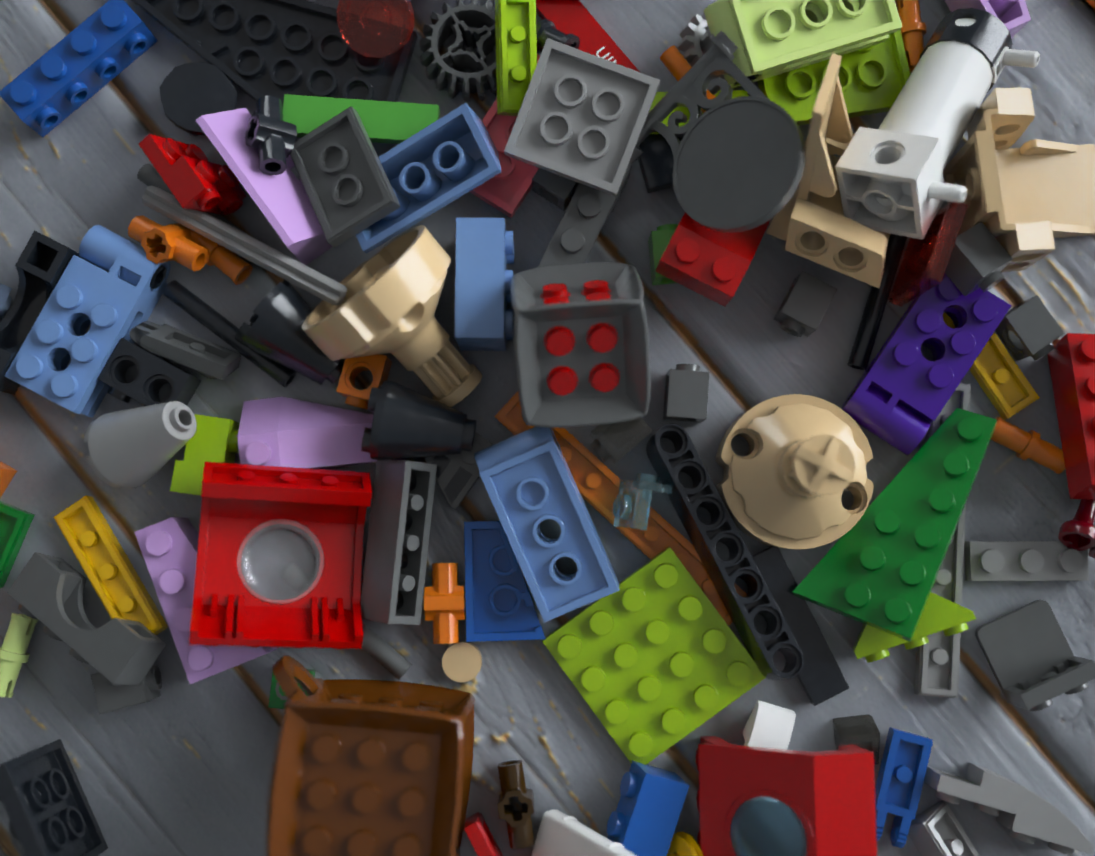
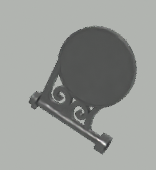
M720 31L716 36L712 34L709 37L714 45L648 113L630 163L633 164L643 153L639 145L651 133H659L667 140L673 153V186L676 197L684 211L692 219L708 229L724 233H735L750 230L767 222L789 202L800 183L804 171L805 144L800 128L787 111L775 102L770 101L732 62L735 58L733 53L738 47ZM720 74L731 76L751 96L732 98L733 89L725 79L715 77ZM721 89L716 98L712 100L707 99L706 90L715 95ZM681 106L689 109L690 118L688 122L687 116L684 113L675 111L668 119V127L662 123L675 108ZM680 122H687L686 125L679 127Z

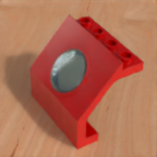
M700 736V744H698L695 756L696 767L699 772V790L697 791L696 802L700 813V831L697 835V843L703 856H877L874 753L854 744L838 745V751H795L731 744L717 736Z

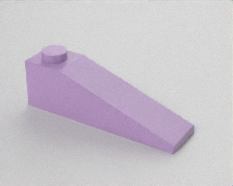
M287 397L244 401L237 435L240 464L332 469L376 463V460L370 458V453L362 452L361 449L365 428L372 427L374 415Z

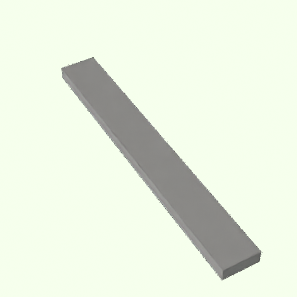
M960 383L936 420L930 423L926 433V442L956 408L970 411L971 384ZM966 504L931 590L932 593L961 606ZM943 631L927 635L929 643L916 647L914 693L923 696L958 698L961 632L946 637Z

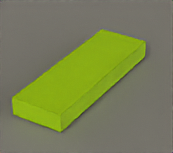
M495 0L497 115L518 116L537 66L536 0Z

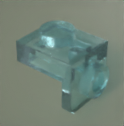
M636 473V480L620 479L618 496L613 504V514L615 516L613 526L647 531L652 493L672 494L673 486L659 484V476Z

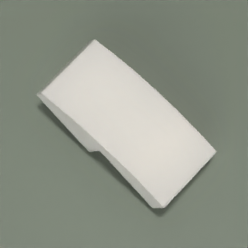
M757 700L742 732L745 740L743 746L787 750L794 727L795 712Z

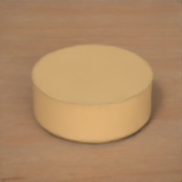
M459 641V643L450 645L442 658V667L445 674L455 682L463 683L474 679L482 666L480 650L474 644L466 641Z

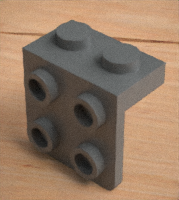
M1035 600L978 627L975 631L976 639L1009 704L1029 711H1039L1049 707L1053 703L1052 698L1063 693L1075 694L1089 687L1088 681L1095 679L1094 660L1074 656L1049 603L1044 600Z

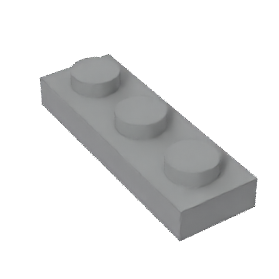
M964 541L965 580L1089 581L1088 549L1083 551L1070 549L1060 541Z

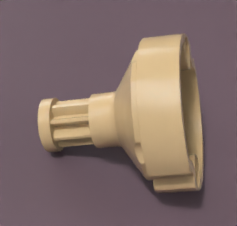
M424 225L413 227L383 246L370 259L360 264L340 282V284L347 288V294L340 305H332L321 300L302 324V330L331 361L384 353L393 354L407 371H413L433 393L432 399L449 407L464 400L476 388L483 376L474 364H468L448 340L449 334L434 317L451 258Z
M803 394L781 395L765 400L747 410L725 432L715 457L716 463L723 468V480L716 486V489L735 525L752 539L768 546L783 549L816 548L842 537L863 516L874 489L873 482L867 478L866 464L873 458V454L867 437L860 426L840 407L815 396ZM734 436H741L747 440L749 450L746 456H738L733 452L731 442ZM845 488L852 493L854 498L853 505L848 510L843 508L841 503V496Z

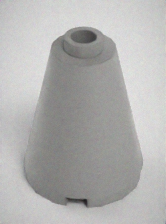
M179 401L106 413L90 423L85 432L84 444L88 442L90 455L86 457L88 465L100 480L111 487L118 489L122 487L137 488L148 482L194 436L197 429L196 418L191 409Z

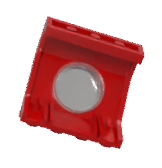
M204 462L189 645H205L210 647L218 645L248 646L253 648L265 646L291 647L295 649L305 647L333 648L337 650L362 649L364 635L361 615V577L366 509L370 507L372 498L370 473Z

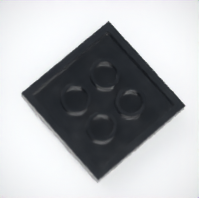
M61 739L0 764V801L9 818L10 833L20 843L25 856H98L108 849Z

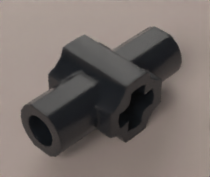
M265 95L256 102V112L249 119L245 133V143L252 148L258 149L259 168L263 173L279 175L286 170V158L293 151L297 137V127L283 121L282 101L277 97Z

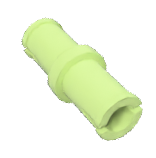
M20 613L11 614V620L2 647H0V697L6 696L11 698L13 696V690L22 664L27 663L30 656L27 653V649L38 619H33Z

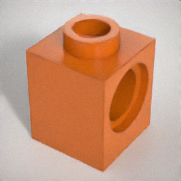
M381 354L345 359L336 392L346 397L345 404L368 410L372 387L378 388L382 386V383L388 379L392 361L387 356ZM362 371L372 372V384L364 390L356 389V376Z

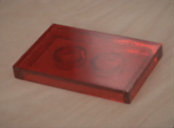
M950 202L937 213L923 240L910 237L888 298L889 303L902 307L942 282L968 204Z

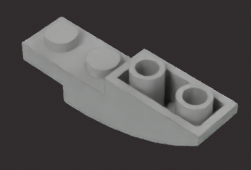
M970 762L965 778L927 767L924 783L936 790L935 797L960 805L961 798L975 802V809L997 816L996 821L1010 829L1009 836L1017 840L1034 844L1035 838L1048 841L1050 849L1066 855L1073 856L1075 850L1092 855L1094 846L1081 830L1047 800L1022 785L992 770Z

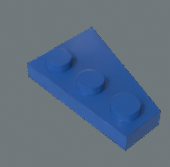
M464 522L466 642L546 639L519 563L501 522Z

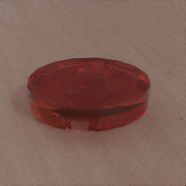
M339 0L337 6V25L342 38L353 51L365 57L386 58L396 53L400 48H403L409 41L414 28V10L411 1Z

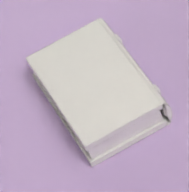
M555 809L544 813L531 856H637L625 849L622 844L613 842L581 824L575 817L568 816Z

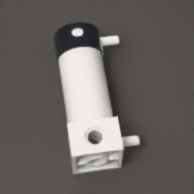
M966 8L957 9L945 15L920 54L917 65L878 129L859 127L835 166L844 216L875 231L923 240L944 201L962 203L966 198V187L944 183L943 171L985 95L996 83L1005 65L1035 68L1040 60L1039 52L1012 49L1013 43L1010 31L1000 19L987 11Z

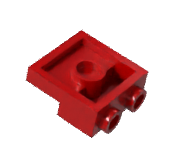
M148 134L139 143V146L182 208L228 215L237 211L242 206V200L246 195L238 185L240 181L229 166L208 162L205 153L195 144H187L172 138H164Z

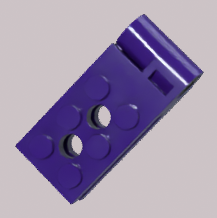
M938 266L936 271L934 270L930 273L846 398L841 409L848 413L857 424L903 454L910 455L924 438L930 423L936 420L1012 305L989 291L983 292L980 288L964 296L941 267ZM943 313H947L953 320L955 328L945 324ZM921 346L931 350L933 354L932 361L923 357Z

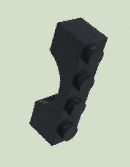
M35 230L15 265L19 275L16 297L9 311L0 321V391L12 395L16 394L20 384L5 377V374L73 255L80 257L76 251Z

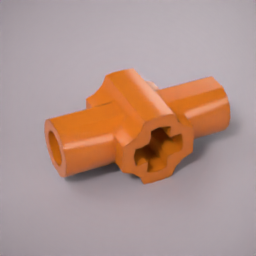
M140 215L134 217L129 224L128 236L141 243L146 252V258L156 264L175 261L195 272L201 270L208 260V250L196 244L190 235V229L180 223L162 226Z
M432 563V586H427L424 590L425 621H433V644L459 643V620L466 619L465 585L458 586V563Z

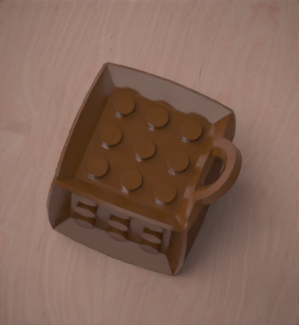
M284 655L275 662L272 667L274 676L288 699L285 702L271 775L267 813L266 856H460L472 775L474 696L471 693L455 689L401 681L315 679L303 665L290 656ZM297 682L307 691V693L310 696H306V694L302 691Z

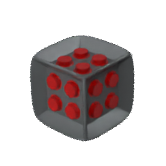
M616 262L555 265L529 269L512 277L511 301L515 311L514 345L522 418L527 425L543 428L605 425L631 421L647 415L650 402L648 325L643 305L644 290L639 274L634 266Z

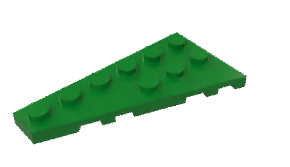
M956 408L869 505L857 524L836 542L794 589V596L911 642L995 431L997 419Z

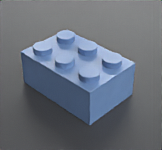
M456 218L455 340L461 351H507V340H514L513 309H507V302H512L511 280L513 270H507V264H514L515 245L513 231H506L505 218Z

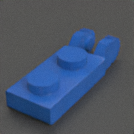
M889 727L875 786L877 842L883 833L887 813L896 815L890 834L891 844L899 848H903L906 844L912 819L915 820L933 744L932 739Z

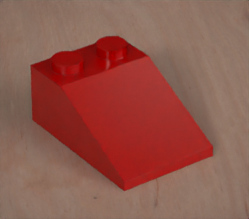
M685 212L655 272L726 307L734 297L770 220L750 230L724 233L702 226Z

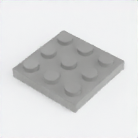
M547 38L504 153L511 158L617 197L660 85V80Z

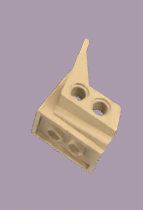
M832 53L813 108L809 133L804 141L805 165L802 178L789 202L779 213L771 218L766 233L786 241L785 250L880 289L890 233L875 231L844 216L835 168L841 157H836L834 154L842 156L855 133L852 132L838 76L842 56Z
M994 88L978 108L967 128L968 141L946 165L943 171L944 183L965 186L967 189L966 198L962 203L947 201L952 238L982 222L1013 258L1001 272L1024 271L1055 250L1054 238L1095 235V145H1075L1034 139L1025 142L1020 148H1010L1022 136L1035 118L1030 88Z

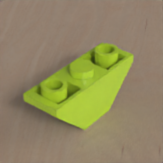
M930 592L911 642L863 624L853 646V651L857 659L865 657L867 663L890 656L889 648L904 644L905 649L908 650L929 643L927 635L943 631L946 637L969 629L966 622L975 620L976 617L972 610Z

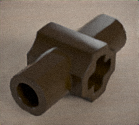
M522 760L505 761L498 764L502 792L497 803L499 819L506 821L510 848H527L535 844L531 815L534 813L533 791L526 788ZM518 796L519 802L522 803V810L514 811L513 805H510L511 797Z

